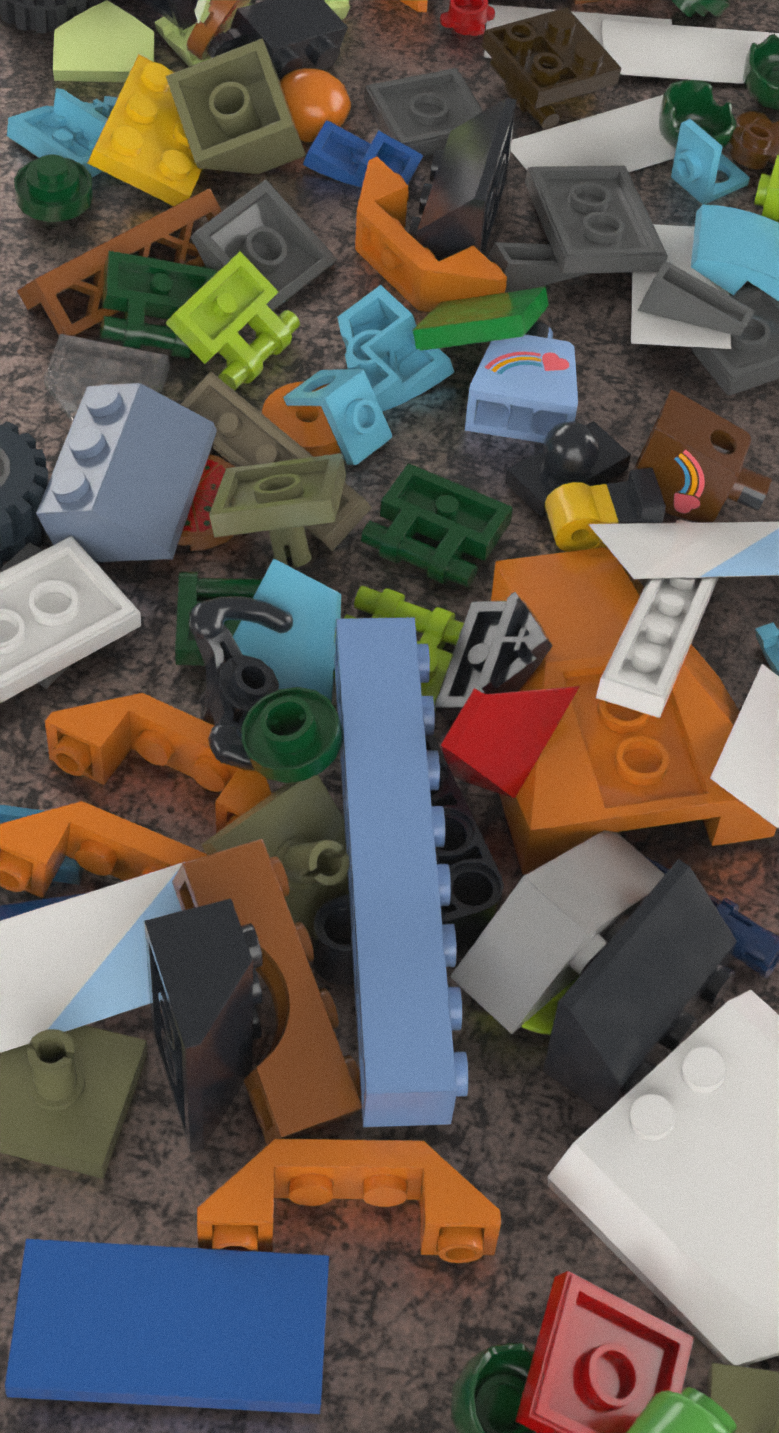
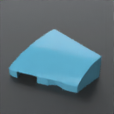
M382 285L378 286L337 317L340 333L346 347L345 358L347 368L364 369L382 412L421 395L454 373L450 358L439 348L423 351L416 349L412 330L417 325L412 313Z
M273 559L253 599L266 601L292 614L293 626L291 630L286 633H278L262 625L241 620L233 638L243 655L260 659L273 670L279 682V689L302 687L316 690L330 699L332 703L333 671H335L336 619L341 618V593Z

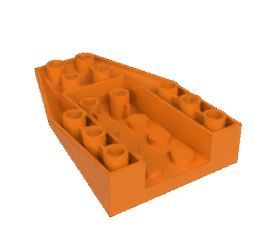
M608 547L495 561L491 601H507V598L516 592L532 610L553 645L541 664L519 691L580 686L516 798L499 794L522 875L534 871L604 830L621 832L703 820L711 845L717 846L774 837L777 827L710 779L740 711L719 676L692 644L689 647L660 718L596 698L600 679L644 590L642 583L638 579H633Z

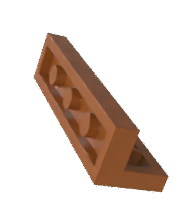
M208 188L39 276L18 289L17 292L27 310L42 304L62 342L101 322L103 316L110 317L119 312L104 308L98 310L100 299L103 300L104 265L108 251L131 255L138 252L137 256L148 257L151 245L158 242L176 249L175 263L184 264L186 254H189L196 258L185 264L203 267L205 264L194 244L189 243L193 223L205 216L209 222L221 213L222 210L211 189ZM181 230L179 238L171 236V234ZM94 276L93 285L84 282V280ZM69 288L90 295L85 317L73 324L56 296Z

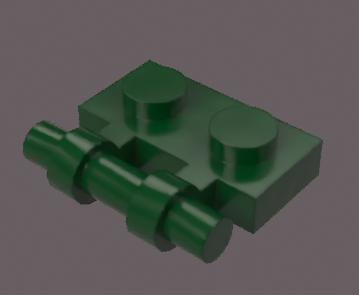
M108 251L104 265L102 308L124 312V319L103 316L100 338L120 341L122 348L139 350L141 345L168 349L171 352V356L188 359L190 354L195 353L171 328L144 323L145 316L169 319L217 273V270Z
M408 463L381 500L380 517L392 521V524L387 528L370 520L363 529L361 542L378 549L380 557L397 564L404 560L427 570L428 578L442 584H446L450 580L469 588L475 579L478 566L460 559L461 555L465 552L485 561L510 525L513 507ZM418 532L441 543L437 548H434L412 537Z

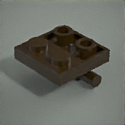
M568 7L487 29L484 33L482 47L492 58L490 67L504 82L505 93L511 99H516L517 107L522 112L528 111L544 130L555 127L559 121V115L549 104L618 83L622 68Z

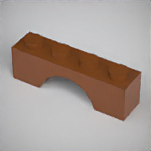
M262 838L182 863L172 881L182 911L231 898L240 925L252 923L259 940L263 965L255 969L263 978L272 995L276 1013V1026L268 1053L263 1061L243 1081L266 1145H269L274 1139H295L347 1120L362 1109L359 1099L361 1096L360 1070L351 1055L343 1056L334 1032V1029L338 1028L339 1025L336 1006L329 991L324 987L318 989L309 965L314 959L312 942L303 923L300 921L293 922L284 898L289 895V883L281 861L276 856L269 857Z

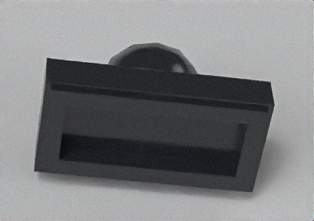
M577 421L559 423L548 432L542 450L507 468L505 483L536 513L544 517L547 515L545 501L554 489L572 482H582L589 486L600 485L628 469L631 454L594 421L587 425Z

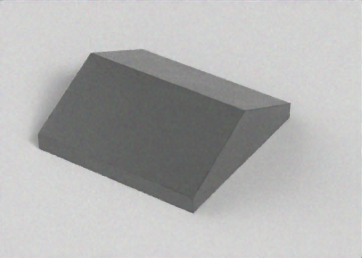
M267 180L261 182L196 230L191 236L206 268L217 270V272L236 254L241 252L277 289L278 293L266 304L273 312L338 260Z

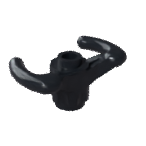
M243 596L217 597L197 603L192 608L189 619V629L194 635L206 666L207 688L199 700V704L202 706L200 718L214 725L211 728L208 743L217 760L243 770L256 771L242 744V725L249 710L261 698L279 690V682L273 670L263 661L241 653L224 622L227 620H242L262 625L278 633H286L293 626V617L288 611L266 601Z

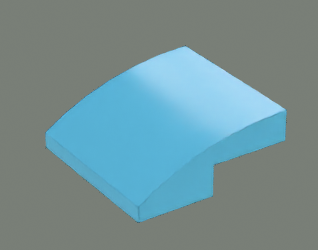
M702 204L696 211L691 268L732 295H735L749 281L779 301V223L756 213L737 208Z

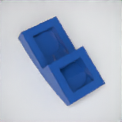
M326 120L302 165L337 181L362 188L368 160L378 157L394 173H398L408 185L423 155L379 130L370 144Z

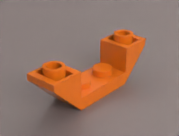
M378 157L368 160L357 206L355 250L418 311L431 312L440 302L505 293L507 276L496 263L491 262L474 245L438 261L431 250L423 247L404 229L406 226L407 202L409 200L408 185L398 173H394Z
M144 693L53 711L45 720L49 759L70 775H84L105 785L130 750L133 749L152 764L158 766L167 765L194 778L198 784L213 792L222 791L215 801L216 833L272 794L267 778L259 772L221 763L215 758L208 743V737L214 725Z
M79 801L0 824V886L9 891H26L43 898L66 856L75 859L82 868L100 876L112 875L126 881L173 865L207 856V854L86 802Z
M274 1139L197 1207L198 1248L273 1252L274 1198H289L292 1202L304 1206L323 1205L332 1199H363L366 1203L379 1207L396 1206L406 1200H419L421 1255H438L442 1260L451 1263H468L480 1259L483 1255H495L501 1227L500 1210L425 1141Z

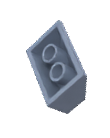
M141 383L87 386L36 512L52 544L55 545L72 536L95 562L173 559L217 433L214 423Z

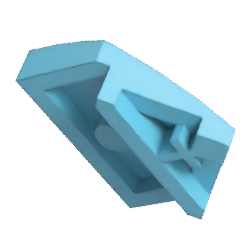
M56 88L54 106L46 105L9 117L7 137L39 158L53 154L73 159L84 165L92 178L104 172L87 163L117 98L104 96V102L95 99L93 103L80 101L65 91V89Z

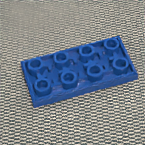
M26 1239L5 1381L6 1395L10 1398L320 1414L329 1255Z

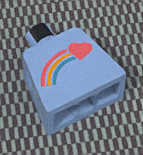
M537 321L523 337L491 341L470 384L465 431L544 443L548 432L559 423L575 421L578 391L574 346L569 341L553 339L551 328Z

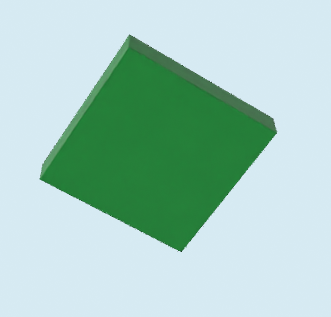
M546 287L440 302L412 330L416 349L423 351L523 337L549 306Z

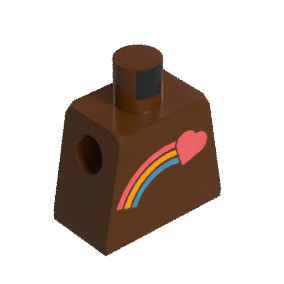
M672 389L633 469L653 467L666 505L665 513L698 523L714 522L727 498L758 511L772 482V478L743 467L752 440L747 431Z

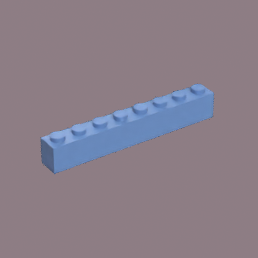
M415 618L336 619L334 665L337 713L342 725L343 743L340 748L345 844L346 853L349 856L347 876L363 1127L448 1125L452 1122L456 1097L468 1095V1062L466 1052L453 1051L452 1031L461 1030L462 998L460 987H448L446 967H455L456 934L454 924H442L441 906L450 905L451 883L449 865L437 864L435 847H444L445 816L443 806L431 805L430 790H439L440 763L438 750H426L425 736L434 735L435 726L433 696H422L421 683L429 682L428 644H417Z

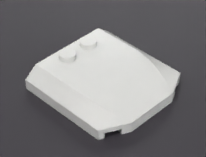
M749 990L727 1001L573 1142L547 1176L548 1187L723 1364L748 1368L752 1363L779 1356V1015L752 990Z

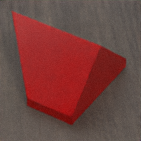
M580 686L485 694L474 688L440 745L453 776L463 782L515 799Z

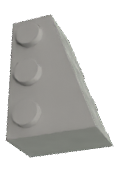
M604 830L523 876L450 977L513 1034L586 970L665 874L617 832Z

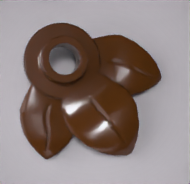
M748 111L740 114L735 120L736 129L730 140V156L737 163L751 169H764L768 162L775 165L777 155H779V121L773 123L764 113Z

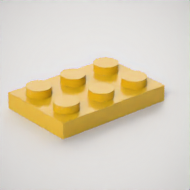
M138 54L87 164L172 206H176L190 198L202 169L198 168L194 161L166 76L175 72L160 63L153 62Z

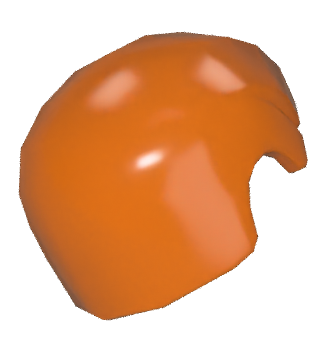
M302 68L286 74L280 80L301 141L313 142L326 120L341 127L349 116L351 102L347 90L329 72L320 69Z

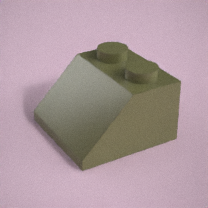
M263 38L166 76L198 168L260 174L306 156Z

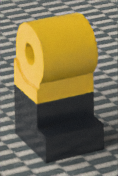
M653 467L630 470L629 478L626 482L589 486L582 482L564 484L554 489L545 501V510L555 543L561 550L566 552L607 547L589 524L662 523L666 508Z

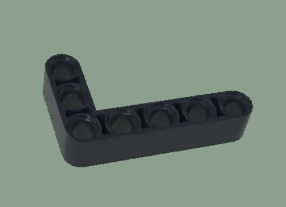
M434 735L425 736L426 750H438L440 763L439 790H430L435 794L431 796V805L443 806L445 816L444 846L454 849L445 851L435 847L437 864H448L450 870V905L441 906L442 924H454L456 951L472 947L498 912L504 884L502 876ZM349 894L324 903L316 913L313 928V967L320 977L330 983L339 985L354 983L352 944L341 945L331 941L340 937L351 939ZM470 899L477 901L481 905H466L459 900Z

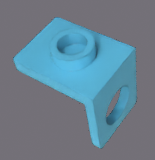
M688 119L681 122L671 178L701 204H708L747 186L750 180L748 175L721 153L722 145L694 121ZM718 170L724 172L729 178L725 182L715 183Z
M364 369L320 370L283 397L287 406L322 407L347 465L359 464L392 438L390 428ZM325 384H329V385H327V386H325V387H323V388H321V389H319V390L313 391V390H315L316 388H318V387H320V386H323V385H325Z

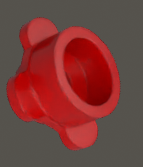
M450 0L449 11L440 15V23L446 28H453L455 32L461 35L478 36L485 32L487 21L495 18V10L488 5V0Z

